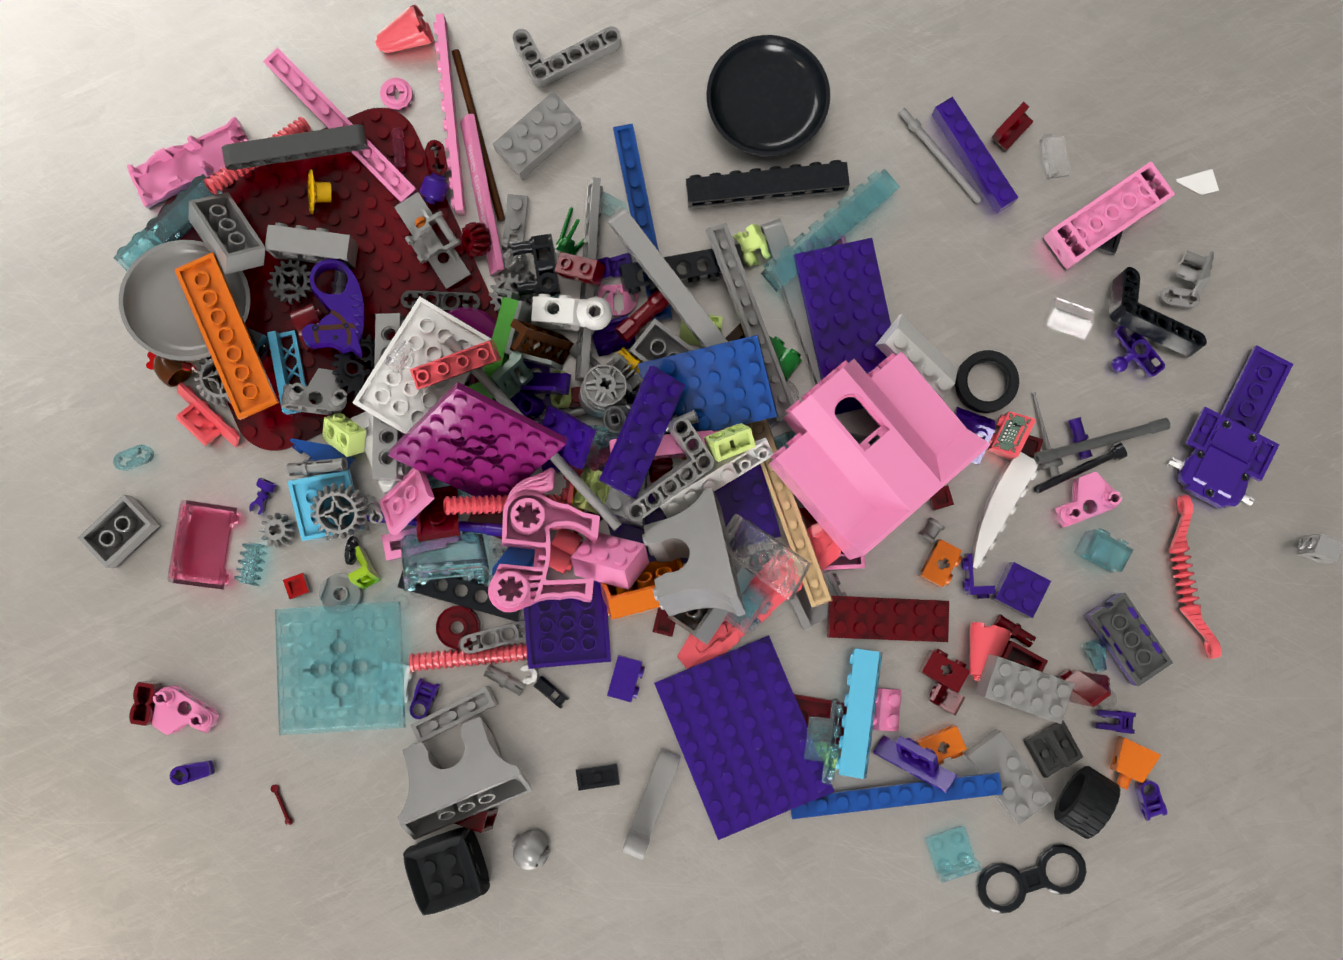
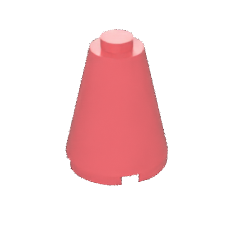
M417 5L410 6L377 34L375 43L380 51H384L387 54L433 42L434 37L428 22L425 23L422 17L424 15Z
M971 622L970 675L974 676V680L980 681L988 654L1002 657L1011 638V631L995 625L984 626L985 623Z

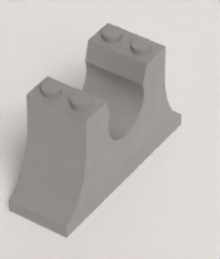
M712 487L704 489L700 497L681 513L644 525L645 534H642L644 545L648 546L650 555H654L658 563L672 562L678 558H689L681 569L675 572H667L654 579L656 588H653L655 600L659 601L661 610L665 609L668 616L700 608H720L730 611L737 616L746 614L722 508Z
M481 717L470 719L467 723L461 725V739L464 742L465 751L460 762L451 768L442 769L437 759L423 742L413 743L408 748L402 750L408 770L409 790L404 808L398 816L399 825L414 840L532 791L530 782L520 768L501 759L494 735Z

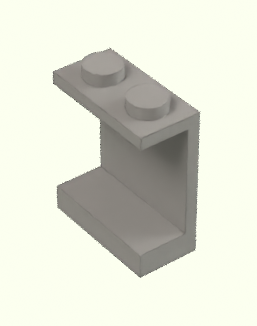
M831 571L824 573L831 596H847L845 592L841 593L838 585L841 583L837 574H832ZM804 585L794 596L787 598L803 630L828 618V602L814 608L811 607Z

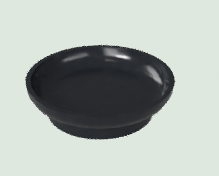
M777 35L750 37L730 47L714 65L707 84V106L710 117L719 133L734 147L757 156L784 155L805 145L822 127L830 106L829 81L820 61L802 44Z

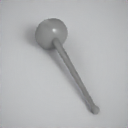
M1032 392L1046 449H1051L1037 402L1036 392ZM1057 458L1054 461L1043 463L1042 467L1043 469H1050L1052 477L1060 475L1058 466L1063 465V461L1061 458Z

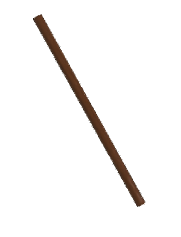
M455 49L452 51L468 114L475 115L491 199L497 221L502 222L505 221L503 208L459 49Z

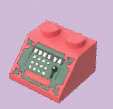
M1010 411L1004 415L1001 414L996 423V426L999 427L996 433H993L987 450L1008 461L1017 458L1036 419Z

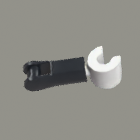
M527 663L520 668L523 672L530 671L532 673V676L525 677L522 683H534L533 687L557 707L562 709V704L565 700L570 699L567 694L545 677H539L538 668L528 669ZM554 691L559 694L556 699L551 696Z

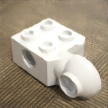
M538 294V297L533 296L531 322L533 325L548 330L578 331L580 327L601 330L610 323L613 314L609 302L600 297L571 299L569 295H559V298H552L549 294ZM593 308H598L601 310L599 316L593 317L590 315V311ZM553 310H559L558 313L551 314Z

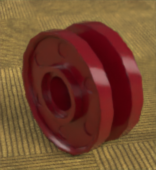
M452 606L445 609L439 615L436 622V634L439 640L445 646L452 649H459V640L463 636L481 631V621L477 613L463 606ZM456 621L463 624L464 629L461 633H457L453 628ZM466 639L467 642L464 644V647L473 644L475 641Z

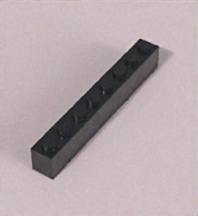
M833 160L829 164L813 162L809 166L793 164L789 168L774 166L769 168V170L762 171L760 168H755L743 173L735 170L724 175L717 172L705 177L691 175L689 178H686L688 208L848 191L850 186L847 162H841V160Z

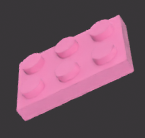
M412 468L402 478V481H399L379 501L390 534L397 535L434 499L427 475L415 468Z

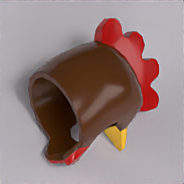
M150 351L147 354L150 361L146 363V367L154 370L158 378L168 387H175L181 382L184 383L197 370L193 364L186 361L162 358Z

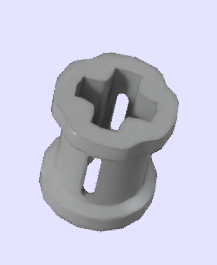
M930 517L928 519L929 523L918 535L927 542L934 544L936 536L941 530L945 529V526Z

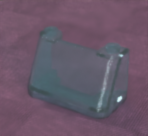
M461 531L459 536L418 542L417 536L410 534L400 540L404 591L415 590V585L421 582V585H425V580L467 576V580H472V577H475L478 580V584L488 583L489 565L484 537L481 533Z

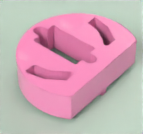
M622 284L601 285L598 291V297L603 298L608 293L605 300L609 302L612 308V317H622L631 314L639 301V294L636 293L633 294L636 302H632L631 296L628 294L629 291L623 292ZM617 291H620L624 300V310H621L619 315L617 311H614V295H617Z

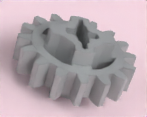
M508 273V276L501 274V279L495 278L496 285L490 286L494 291L489 293V296L493 297L490 304H496L494 310H500L503 297H506L496 293V288L501 289L504 285V290L512 291L519 295L517 283L528 282V280H521L522 275L515 276L514 273ZM521 295L518 297V300L532 305L528 299L532 298L533 295Z

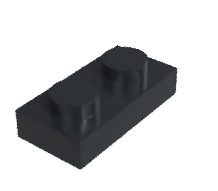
M617 763L576 769L578 791L620 785Z

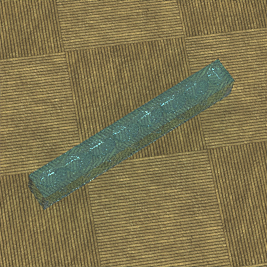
M883 169L880 173L877 170L867 178L869 182L866 185H863V183L859 184L853 190L854 195L850 198L846 195L838 202L840 206L836 210L832 207L823 215L825 219L822 222L815 221L808 227L810 232L806 235L802 232L793 240L795 244L791 248L787 245L779 252V258L776 260L771 258L763 265L766 269L761 274L776 292L797 275L794 254L832 246L900 188L886 169Z

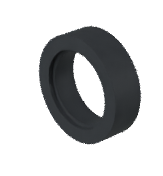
M983 350L969 356L959 366L955 381V390L960 401L967 408L978 413H993L1004 408L1014 399L1019 388V374L1014 363L1006 355L993 350ZM991 363L1003 372L1006 387L999 399L983 401L971 393L968 387V375L975 365Z

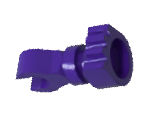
M264 478L258 479L256 485L261 488V491L257 492L258 497L249 506V511L251 512L258 504L260 506L258 515L265 512L266 499H269L270 496L268 493H273L277 486L275 483Z

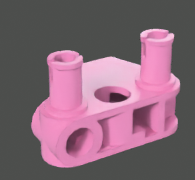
M1096 471L1073 479L1072 502L1055 508L1056 519L1063 528L1116 508L1122 501V497H1119L1121 494L1115 491ZM1084 505L1088 507L1086 511L1083 509Z
M178 686L164 687L155 693L157 696H153L155 708L152 726L166 735L176 733L187 724L208 733L218 722L220 714L215 709ZM189 704H190L191 707H192L191 710L188 709V705H189Z

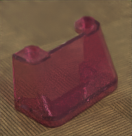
M189 500L181 501L168 571V582L224 590V585L227 586L229 582V573H226L224 567L230 531L234 524L237 525L239 521L237 508Z

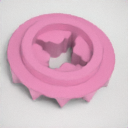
M391 78L382 85L380 97L384 105L391 110H400L405 106L407 107L410 100H412V89L404 79ZM395 87L399 93H402L399 95L398 101L394 96H391L395 93Z

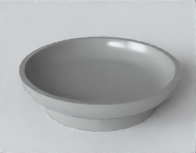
M175 240L157 245L138 257L127 270L122 280L119 291V311L124 326L139 345L162 358L175 361H195L211 356L174 269L210 254L204 242ZM243 271L224 274L244 323H246L250 309V290Z

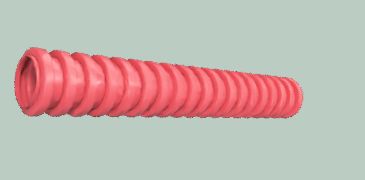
M298 117V121L294 120L293 124L289 123L288 127H283L282 131H277V134H272V137L310 132L311 128L304 118ZM254 167L237 170L220 168V172L216 171L215 175L211 174L209 176V179L205 178L204 184L212 194L216 195L218 190L222 191L223 187L227 188L228 184H233L234 180H239L238 177L242 178L244 173H249V170L253 171Z
M547 494L545 496L555 502L564 504V500H561V494L559 496L557 494H553V496ZM479 495L477 498L475 496H471V498L469 496L464 498L462 496H458V498L456 496H452V498L446 496L443 503L444 512L446 515H450V513L462 515L464 512L466 515L470 512L472 514H476V512L478 514H482V512L485 514L489 512L491 514L495 512L500 514L504 509L508 496L503 495L501 497V495H497L495 497L491 495L488 497V495L482 497Z
M514 643L513 646H510V644H507L505 647L501 645L500 647L471 654L463 653L459 649H455V651L451 649L449 652L443 650L442 653L440 651H436V653L430 651L429 654L423 652V654L417 653L416 655L411 653L409 656L410 670L415 672L416 669L418 671H422V669L427 671L428 668L434 670L436 667L437 669H441V667L447 669L448 666L450 668H454V666L458 668L460 665L466 667L468 664L469 666H473V664L479 666L480 663L482 665L489 663L490 665L492 662L498 664L499 661L511 663L512 660L518 662L520 659L521 661L527 659L526 645H523V643L519 645Z

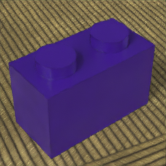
M618 655L607 696L627 702H632V698L637 699L640 688L636 686L638 678L642 679L645 667L641 666L643 661Z

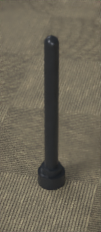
M1118 442L1112 445L1109 452L1036 485L1034 492L1041 493L1111 459L1121 460L1127 457V451L1124 445Z

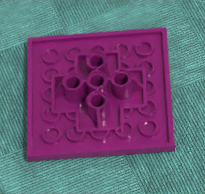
M457 382L389 450L388 456L476 498L479 495L482 497L488 495V497L491 495L495 497L501 495L503 497V495L508 496L516 484L530 477L566 445L567 438Z

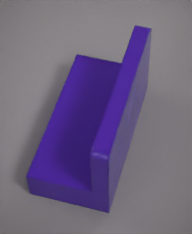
M533 372L534 377L531 380V386L522 385L521 390L533 394L569 395L571 374Z

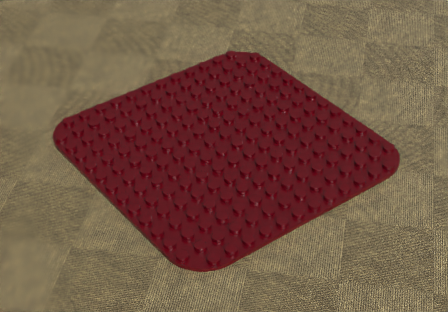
M371 108L348 117L347 119L353 125L359 124L364 126L366 138L419 192L424 177L429 175L424 148L410 121L399 112L388 108ZM352 152L254 167L253 171L249 170L248 174L244 173L242 178L238 177L239 180H234L233 184H228L227 188L223 187L222 191H217L216 195L227 192L230 194L264 246L268 225H275V223H284L292 228H295L296 225L308 227V230L315 231L316 228H324L331 233L350 235L358 243L356 266L349 269L355 275L362 292L365 309L363 339H366L368 334H370L371 340L374 341L376 314L400 313L405 318L411 310L403 306L401 296L409 290L474 293L481 300V308L479 310L488 313L497 321L499 313L494 310L495 304H490V301L493 299L489 296V290L474 258L468 256L466 251L463 250V244L461 243L454 249L471 275L446 289L430 262L420 263L412 245L408 244L405 240L406 236H412V234L395 209V206L401 202ZM310 169L313 171L315 182L331 183V203L316 202L313 215L309 211L308 173ZM204 182L173 196L161 208L155 223V238L158 245L175 240L203 242L189 221L188 215L189 201L214 195L207 189ZM446 197L443 202L436 201L435 205L425 201L432 214L442 211L444 214L443 218L451 231L462 242L460 236L462 231ZM437 223L434 224L431 228L442 245L449 244ZM265 250L264 265L243 270L250 290V309L245 323L246 327L267 337V332L272 331L283 333L295 330L297 332L290 313L310 304L315 305L316 308L320 307L324 317L329 315L330 313L315 297L313 291H307L308 298L301 297V303L294 300L293 305L288 300L286 303L281 302V297L279 299L274 297L275 292H271L269 289L273 285L268 283V280L273 279V276L269 273H275L276 269L274 266L281 267V261L288 264L289 260L274 258ZM444 252L440 253L438 261L440 263L448 262L449 255ZM301 262L302 266L306 265L310 272L316 265V263ZM327 270L317 278L316 287L321 292L332 294L333 288L331 283L334 282L335 270ZM286 277L289 280L288 282L296 287L293 280ZM412 295L409 299H406L409 305L417 301ZM429 296L426 299L433 305H435L437 302V299L434 296ZM449 297L446 300V305L450 308L457 304L455 297ZM460 297V308L463 307L462 304H468L470 308L477 304L473 298H471L470 302H464L462 300L463 297ZM297 332L306 384L308 386L319 368L327 370L337 369L332 366V363L337 361L333 357L334 354L340 353L333 347L318 348L307 352ZM392 332L389 335V340L393 339L396 332ZM292 336L281 338L283 347L289 350L293 344ZM269 350L262 364L279 403L239 420L232 404L228 401V406L237 427L245 439L251 444L269 451H281L292 448L294 444L290 441L291 438L307 441L322 434L324 417L329 416L308 412L287 415L282 412L271 350ZM361 350L363 358L369 356L367 351ZM290 354L286 360V366L293 370L297 360ZM366 364V366H363V370L366 371L370 366ZM354 366L346 367L348 373H357ZM294 374L289 381L290 384L301 383L300 377ZM353 392L346 396L347 404L342 410V414L351 419L366 412L352 403L354 401Z

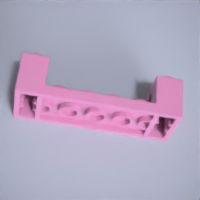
M1151 161L1055 226L1043 238L1065 269L1068 270L1140 218L1163 205L1175 193Z

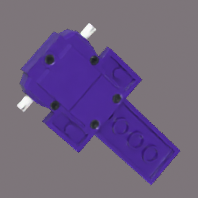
M1257 345L1253 347L1221 413L1219 414L1207 407L1202 408L1185 442L1186 445L1194 448V451L1183 461L1172 456L1171 461L1168 463L1178 468V481L1182 484L1183 491L1218 509L1235 507L1240 501L1250 506L1253 504L1252 501L1255 498L1245 494L1250 477L1258 482L1262 481L1280 445L1259 433L1293 363Z

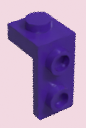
M972 553L964 554V558L961 560L962 570H965L966 578L963 579V590L966 591L967 595H977V599L990 598L989 594H995V585L974 586Z

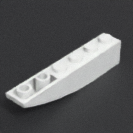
M763 438L754 441L755 448L720 462L714 460V466L710 471L660 506L665 516L670 518L691 506L700 497L704 489L712 487L716 491L769 459L774 453L767 439ZM706 462L700 464V467L704 466ZM689 471L682 474L683 479L689 476ZM672 481L665 484L666 491L671 490L673 486Z
M1020 452L1017 458L1008 461L984 505L972 545L973 569L981 568L987 559L985 556L988 549L992 550L997 542L995 537L998 532H1003L1008 524L1006 521L1009 514L1013 515L1018 507V504H1016L1017 500L1026 494L1029 488L1026 485L1039 472V469H1037L1038 464L1035 460Z

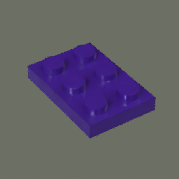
M548 405L542 425L567 438L566 445L558 453L567 463L577 469H583L596 430L556 406Z

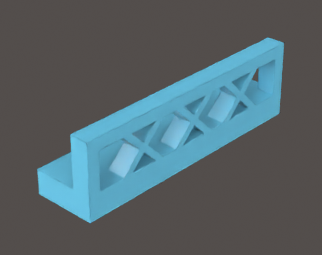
M295 330L283 333L276 331L267 332L280 403L283 386L290 384L289 381L294 374L300 377L303 386H307L297 332ZM292 336L293 344L287 350L283 347L281 338ZM290 354L297 360L293 370L286 366V360ZM282 408V412L287 415L301 412Z

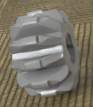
M275 513L274 517L267 515L269 522L262 521L261 523L265 526V529H259V532L265 533L261 539L268 540V546L274 544L276 548H280L281 543L287 546V538L290 540L294 539L290 535V532L296 531V528H290L294 521L288 520V515L286 514L282 517L280 513ZM275 527H280L278 528L281 529L280 534L274 531Z

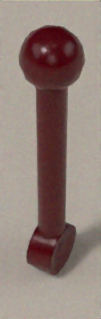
M277 784L272 785L271 792L275 793L285 817V824L289 826L293 823V819L289 817L279 793L280 787Z

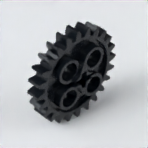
M368 334L366 339L362 337L360 342L361 350L367 351L368 357H359L352 351L345 354L338 351L340 354H334L333 357L337 361L333 362L332 366L337 369L333 370L332 374L339 375L335 382H342L340 389L347 388V395L353 392L354 399L364 385V378L369 377L375 365V339L374 341L371 340L370 334ZM369 365V369L364 371L363 366ZM354 366L357 373H348L346 367Z

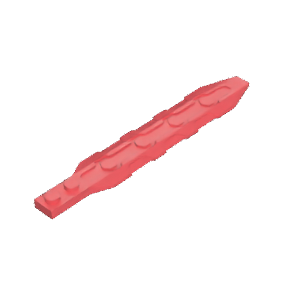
M814 524L807 530L821 569L824 570L840 556L842 550L819 524ZM790 546L779 556L771 559L765 565V568L753 577L742 593L746 611L745 615L737 616L729 612L707 645L690 633L677 656L687 669L728 652L748 631L758 623L761 624L771 615L774 609L803 588L804 584Z

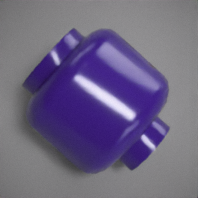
M435 173L426 175L419 190L420 194L424 196L423 200L435 205L436 201L443 202L449 189V184L446 182L447 179Z

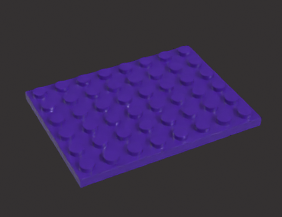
M769 635L654 683L718 840L835 792Z

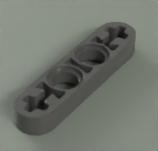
M409 290L401 296V303L408 310H411L416 303L412 302V305H409L406 301L411 295L416 300L420 295L425 300L429 296H434L437 299L435 306L445 312L460 308V297H463L462 300L464 302H470L471 298H473L477 302V304L473 305V308H481V300L474 293ZM449 297L457 299V304L454 307L450 308L446 305V300ZM462 304L463 307H470L468 304Z

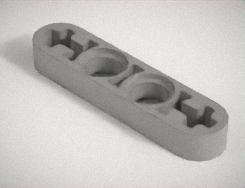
M524 620L465 635L459 640V649L463 653L471 654L526 639L525 631L520 633L518 629L525 627ZM506 628H511L514 632V636L510 640L503 636ZM486 633H491L494 636V642L491 645H487L483 641ZM479 635L481 648H479V644L472 645L471 650L468 647H464V644L467 642L466 639L476 641L478 640L476 636Z

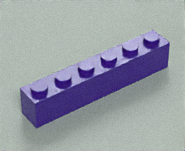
M953 96L936 106L932 113L934 120L994 212L998 214L1013 205L1019 197Z

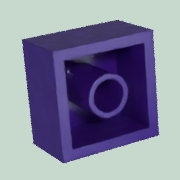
M1009 562L991 600L1026 618H1033L1051 581L1015 562Z

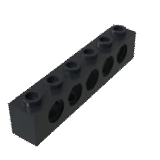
M735 244L743 268H745L740 244ZM713 249L663 257L681 281H688L689 284L700 282V278L708 277V280L718 279L722 274ZM638 262L620 265L619 273L623 292L629 291V294H636L644 288H649V291L657 290L658 288L648 275L645 282H641L637 278L639 272L645 273ZM697 262L705 263L706 271H700L697 268ZM683 265L687 273L685 275L680 274L677 271V266Z
M411 561L410 564L404 563L397 588L518 622L522 609L516 612H503L491 603L489 596L485 602L479 601L477 598L479 591L484 590L488 595V586L482 585L481 580L470 578V581L462 579L463 575L453 572L450 575L442 573L443 569L432 566L430 570L422 568V563ZM422 573L428 577L425 585L420 584L418 581V577ZM441 579H445L448 583V587L444 591L438 588V582ZM462 584L468 589L465 596H460L457 591L458 587Z

